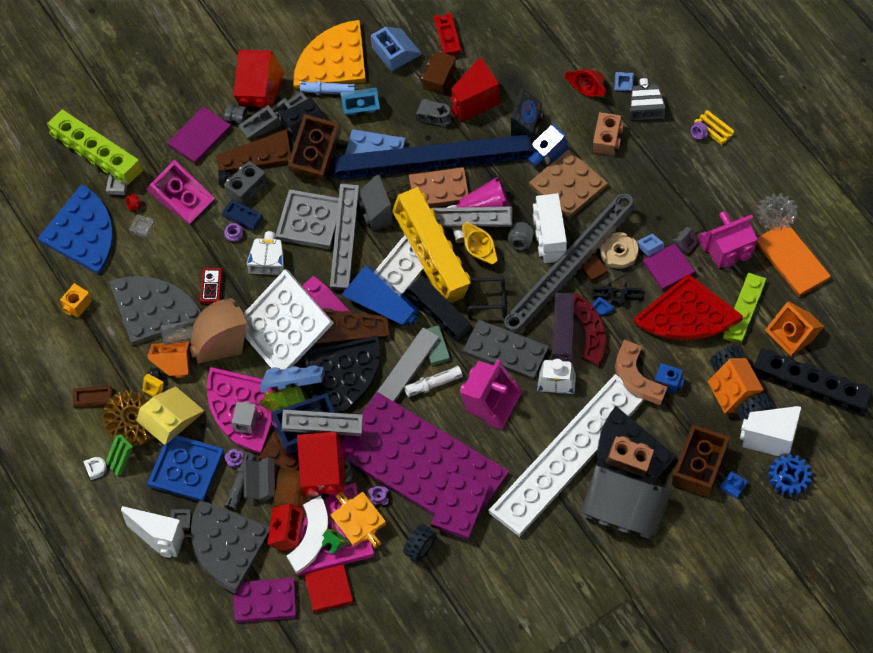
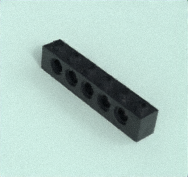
M761 348L753 367V371L758 379L863 417L873 389L865 384L852 382L846 377L833 375L827 370L814 368L808 363L795 361L792 357L779 355L770 349ZM790 373H797L798 375H797V376H794V375H791ZM810 379H813V380H815L816 382L813 383V382H810L809 380H810ZM846 393H851L854 396H848Z

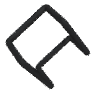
M503 277L470 278L471 282L501 281L502 305L472 306L470 282L467 290L468 319L472 318V310L502 309V317L506 318L505 279Z

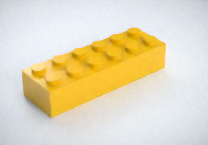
M418 187L399 194L392 212L431 284L450 303L463 299L471 282L467 272H464L460 258L454 254L453 246L446 239L443 227L437 223L435 213L432 208H429L425 194L420 192Z

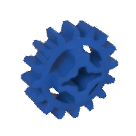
M788 454L787 458L780 455V461L774 459L773 465H770V472L768 474V478L771 479L770 485H776L774 491L782 490L781 495L788 492L789 496L792 497L793 492H795L799 496L801 490L806 492L807 486L811 484L812 472H809L811 466H805V459L799 461V455H796L795 458H792L791 454Z

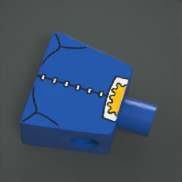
M553 123L532 144L534 154L528 158V161L533 167L537 166L540 162L548 167L569 150L566 135Z

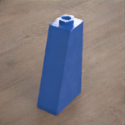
M365 265L342 293L344 297L402 325H411L418 319L420 310L372 266Z

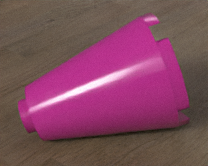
M499 177L494 178L459 200L460 204H457L458 208L510 206L505 190L501 187L502 182Z

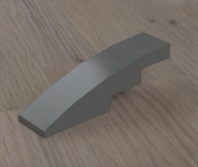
M301 91L288 101L284 98L271 108L267 105L238 126L248 140L263 135L282 126L280 113L303 102L307 98Z

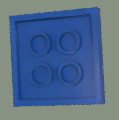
M177 435L169 443L163 445L147 485L156 490L203 502L223 457L224 449Z

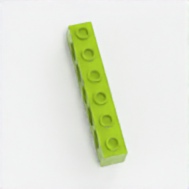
M63 109L47 123L50 130L49 134L54 139L61 140L67 148H73L79 156H85L91 164H97L105 173H111L118 182L122 181L129 185L143 171L139 159Z

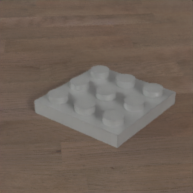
M289 189L275 235L276 240L331 249L336 230L339 198Z

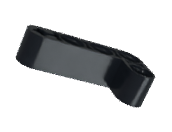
M419 276L403 293L415 306L418 304L456 342H459L472 330L470 322L423 276Z

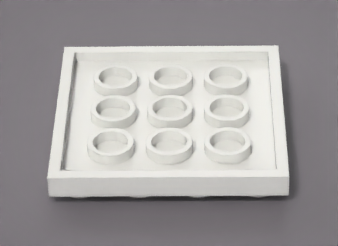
M286 269L243 314L247 322L245 338L271 368L277 367L280 369L293 367L334 324Z

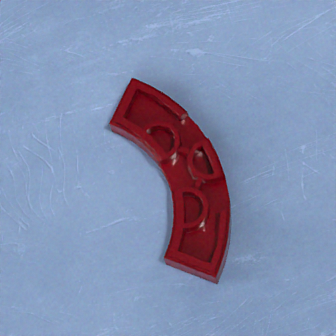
M576 293L567 307V311L580 321L586 333V347L582 360L599 368L606 349L604 324L594 306Z

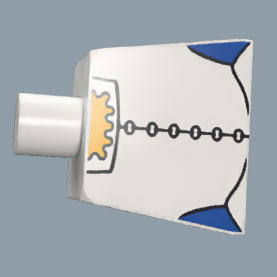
M267 231L264 234V239L254 240L247 261L249 274L280 275L284 271L282 242L275 239L276 234L274 232Z
M554 359L553 361L545 360L539 372L538 391L574 394L576 374L572 363L561 361L560 359Z

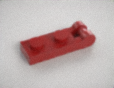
M451 12L446 13L444 16L434 15V24L442 53L451 56L461 54Z

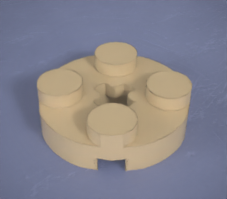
M612 233L611 237L606 239V243L601 244L600 255L608 268H626L635 264L638 256V244L633 237L631 239L625 233ZM617 248L624 250L622 253H616L615 251Z

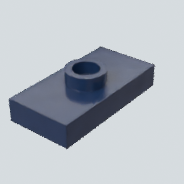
M231 199L222 212L223 217L253 232L263 220V214Z

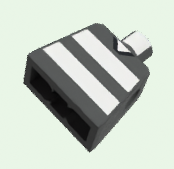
M647 78L640 79L638 81L639 86L632 87L630 121L665 119V104L659 86L656 84L650 85Z

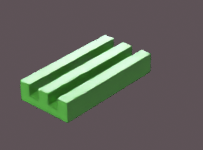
M122 434L115 436L105 462L107 465L111 464L110 469L112 471L116 470L115 474L117 476L123 473L133 448Z

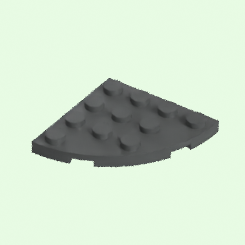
M143 276L123 277L109 281L132 346L192 326L201 313L189 295L166 281Z
M199 501L191 523V538L195 556L203 570L208 572L217 584L236 594L268 539L270 527L205 501Z

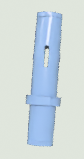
M300 81V92L302 91L303 93L341 95L340 92L355 90V84Z

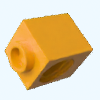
M75 283L60 299L63 307L62 310L66 314L74 315L77 318L92 302L89 292Z

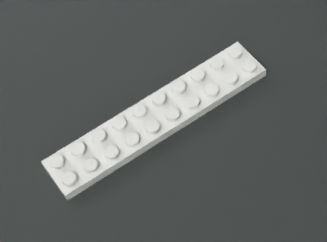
M615 374L489 509V514L520 537L597 453L602 427L614 407L617 406L630 417L645 399L628 391L623 386V381Z

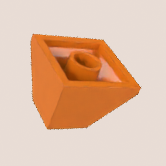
M787 302L765 331L790 356H793L811 343L824 326L811 313L791 302Z
M190 342L151 344L148 359L169 376H174L175 378L185 377L190 371Z

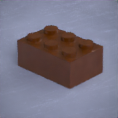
M304 114L288 163L290 171L326 181L342 130L340 124Z
M692 424L673 473L672 485L710 498L729 448L730 437Z

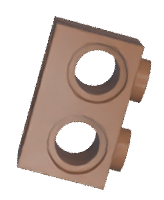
M599 112L593 140V153L615 156V151L620 148L621 138H618V136L623 133L624 123H621V115Z
M616 436L606 464L644 477L654 450L650 449L646 444H636L631 442L629 438ZM616 449L624 450L625 455L619 454ZM635 456H642L644 461H638Z

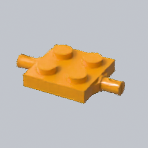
M343 492L340 495L337 494L336 498L342 505L330 515L352 546L355 547L366 540H369L374 548L380 546L381 542L375 534L386 525V521L364 492L350 500L347 499Z

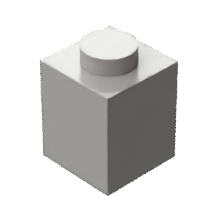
M251 402L236 403L232 419L234 432L253 434L258 415L256 405Z

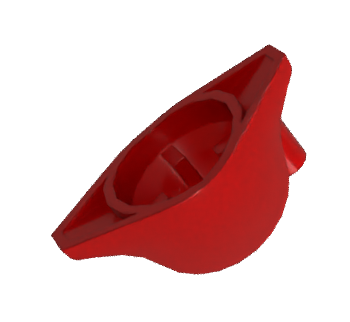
M580 69L565 72L564 78L581 94L590 97L605 95L604 76L599 71Z

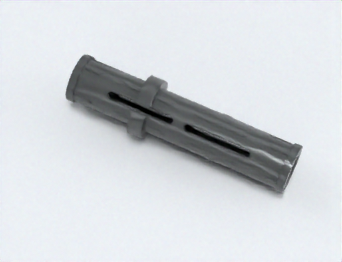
M251 453L244 454L241 466L236 470L237 476L224 505L228 510L236 511L244 490L243 462L245 460L255 461L257 459Z

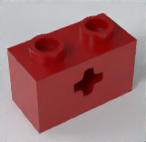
M291 503L274 507L267 545L281 552L297 548L299 546L304 510Z

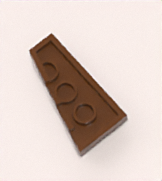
M287 129L217 155L218 170H224L225 168L226 172L235 173L248 161H251L259 168L288 164L291 153Z
M329 308L322 309L334 324L315 344L355 341L377 335L378 338L389 337L388 319L385 316L357 314Z

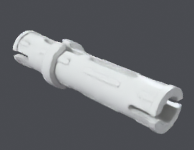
M456 366L431 377L420 378V381L406 385L404 388L407 397L410 398L422 392L427 393L434 387L462 378L463 376L459 366Z

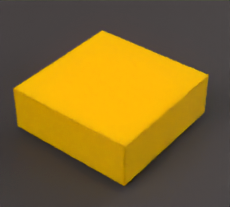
M147 374L144 376L142 391L154 397L162 393L164 382Z

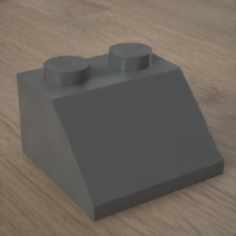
M376 175L359 191L360 199L357 200L360 210L363 209L365 212L363 214L365 224H369L372 231L393 224L390 201L380 176Z

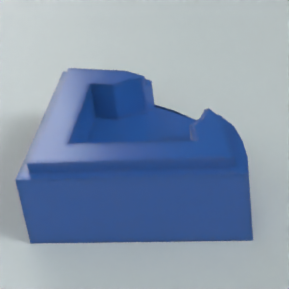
M600 296L592 304L599 316H605L614 311V306Z

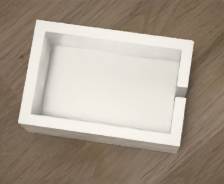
M559 194L536 196V203L533 204V222L536 225L535 234L536 240L539 243V257L543 256L544 263L557 262L566 252L567 244Z

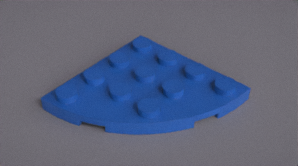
M81 184L41 233L38 241L99 275L109 259V252L113 244V229L107 209L94 192Z

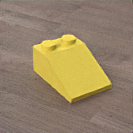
M173 387L154 396L140 407L136 421L166 445L202 415L204 410L177 387Z

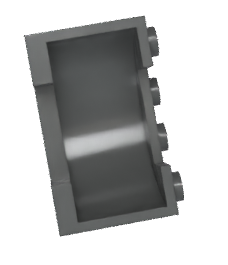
M596 465L581 508L582 516L593 520L595 517L600 519L599 523L610 527L611 524L619 526L618 530L629 533L630 530L639 532L640 536L651 539L652 536H657L672 490L648 484Z

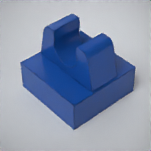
M731 471L720 486V490L738 499L747 486L748 481Z

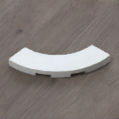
M321 496L303 505L308 518L307 531L300 545L287 555V559L296 574L306 569L316 559L323 545L324 537L322 535L328 529V516Z

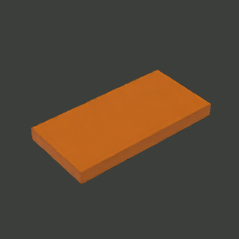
M787 222L780 224L757 238V246L798 297L830 280V274Z

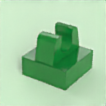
M326 529L322 535L324 537L322 547H327L329 543L332 545L329 551L330 554H336L349 543L335 529Z

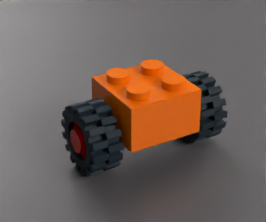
M739 344L729 345L725 349L722 348L720 352L717 351L716 355L712 356L710 364L715 374L707 382L724 414L737 413L743 423L744 419H748L750 412L775 409L767 394H760L763 388Z

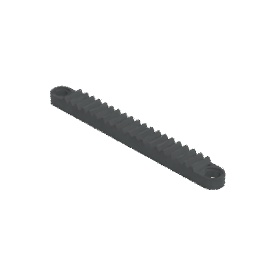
M629 194L618 195L513 308L504 321L508 331L517 334L529 323H532L533 318H537L538 313L542 312L543 307H547L548 302H551L553 297L557 296L558 291H561L562 287L567 285V281L572 280V276L577 274V270H581L582 265L586 264L587 259H591L592 254H595L596 250L601 248V244H605L606 239L611 237V233H615L616 228L620 227L621 222H625V218L634 209V202ZM622 201L629 202L626 207L619 206ZM512 320L520 321L517 326H510Z

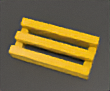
M708 110L699 119L695 120V122L699 121L701 123L704 121L709 125L711 129L707 126L708 135L720 145H723L734 135L735 131Z

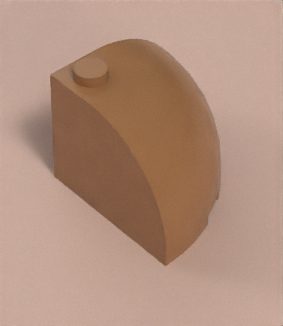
M229 298L216 301L203 309L196 318L191 331L190 351L198 364L242 354L247 322L240 307L234 306L236 304L234 299Z

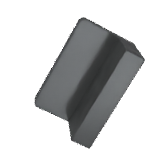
M267 457L260 462L245 460L243 462L244 497L263 502L274 497V458Z

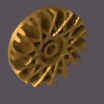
M126 390L123 394L118 392V394H114L112 399L108 400L103 409L102 424L105 431L113 440L116 435L122 434L133 447L149 443L155 436L136 420L140 407L151 398L145 399V394L143 393L140 396V392L132 394L133 390H130L129 393Z

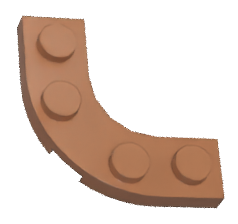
M624 340L615 362L617 376L623 381V386L632 394L661 405L667 386L653 382L638 372L636 361L642 346Z

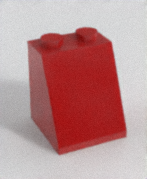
M239 50L233 94L239 106L264 108L269 105V107H273L285 72L271 50Z
M479 58L451 89V111L454 117H458L461 122L499 105V83L482 58Z
M337 432L297 435L300 486L304 494L315 497L319 494L336 495L344 492L345 448Z

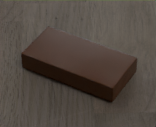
M592 254L591 259H587L586 264L582 265V270L591 283L608 274V270L596 254Z
M112 385L73 388L74 409L105 406L108 400L113 397Z

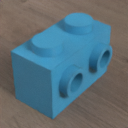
M376 87L340 92L344 114L356 115L358 112L363 111L365 113H372L380 109Z

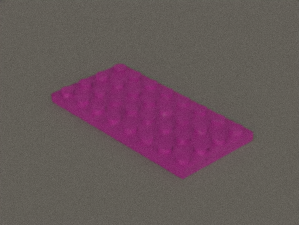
M379 392L376 393L361 414V436L345 435L341 440L345 448V459L349 461L350 465L433 516L452 472L489 485V490L478 517L509 474L507 469Z

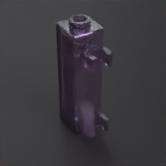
M555 293L552 361L560 359L561 361L572 363L575 293Z

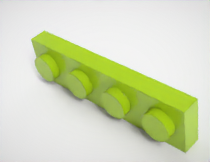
M751 273L747 274L734 307L736 311L743 315V320L726 330L723 339L742 345L765 286L766 278Z

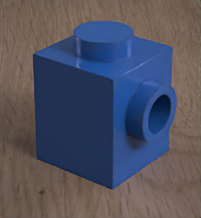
M661 363L655 377V382L667 386V393L676 395L678 389H682L685 378L682 377L683 370Z

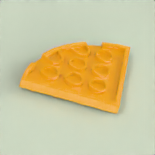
M360 20L334 26L318 35L309 43L300 55L295 67L294 90L300 89V81H321V83L338 84L366 82Z

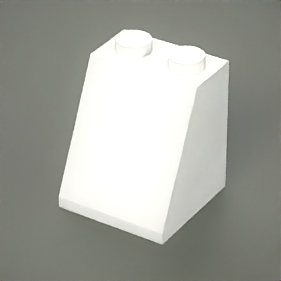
M795 406L750 412L748 419H744L740 439L743 440L742 447L779 457L783 455L787 458L793 444L801 407Z

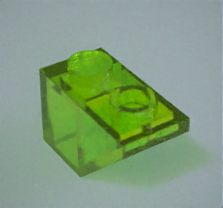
M292 385L285 389H281V392L275 393V391H270L264 394V398L259 404L274 412L303 402L305 398L300 386L292 388Z

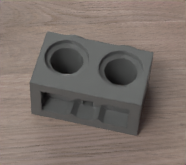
M248 161L238 169L236 174L226 180L224 184L226 195L244 205L267 183L266 173L251 161Z

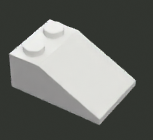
M122 506L121 511L128 528L160 553V555L168 558L171 556L178 557L185 537L179 519Z

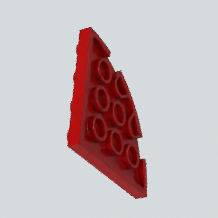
M687 274L637 315L633 322L641 329L660 337L676 340H694L714 336L732 328L743 320V315L691 275Z

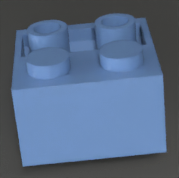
M384 27L371 35L373 50L391 72L421 55L420 50L400 28Z

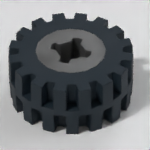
M424 524L419 525L406 541L403 554L415 562H420L434 544L437 533Z

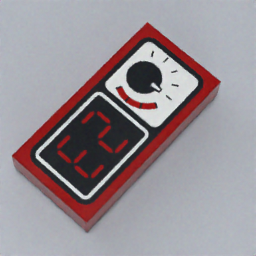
M203 268L201 304H212L220 300L222 268Z

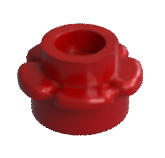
M132 193L131 196L126 197L129 211H137L138 207H141L139 196H135Z

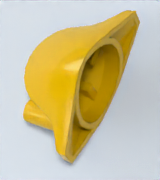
M469 222L464 223L462 231L467 252L484 263L494 264L497 261L491 236L486 231Z

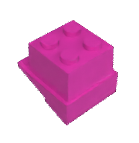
M723 211L719 214L724 223L723 226L703 232L697 236L704 252H709L718 269L722 267L729 268L737 261H746L752 257L758 240L750 224V220L753 218L752 215L744 218L740 217L732 222L727 212Z
M496 360L494 365L478 361L476 366L471 368L469 378L461 386L460 393L467 413L485 420L486 425L503 430L522 394V390L515 379L511 378L502 362Z

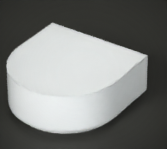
M93 457L84 461L90 480L105 474L107 466L102 458Z

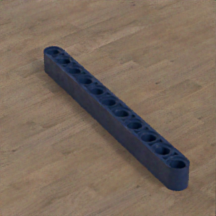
M519 135L338 155L332 159L334 177L343 180L525 160L534 153L531 137Z

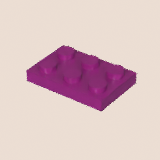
M452 472L431 522V527L469 540L489 490V485Z
M294 577L242 582L237 593H234L235 623L296 618Z

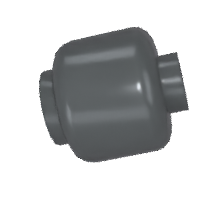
M524 222L513 224L508 235V243L516 250L529 248L534 235L533 228Z

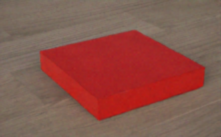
M344 564L304 574L313 613L353 603Z

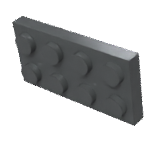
M478 319L463 349V354L490 365H494L496 360H500L507 371L534 381L549 351V346Z

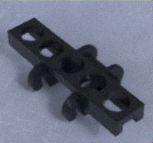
M609 282L608 287H593V299H597L600 296L602 299L611 301V305L613 302H622V305H624V302H627V300H642L643 288H627V282H625V289H611V282ZM600 291L602 294H595V292ZM620 292L621 295L619 297H616L614 293ZM638 292L640 295H633V293Z

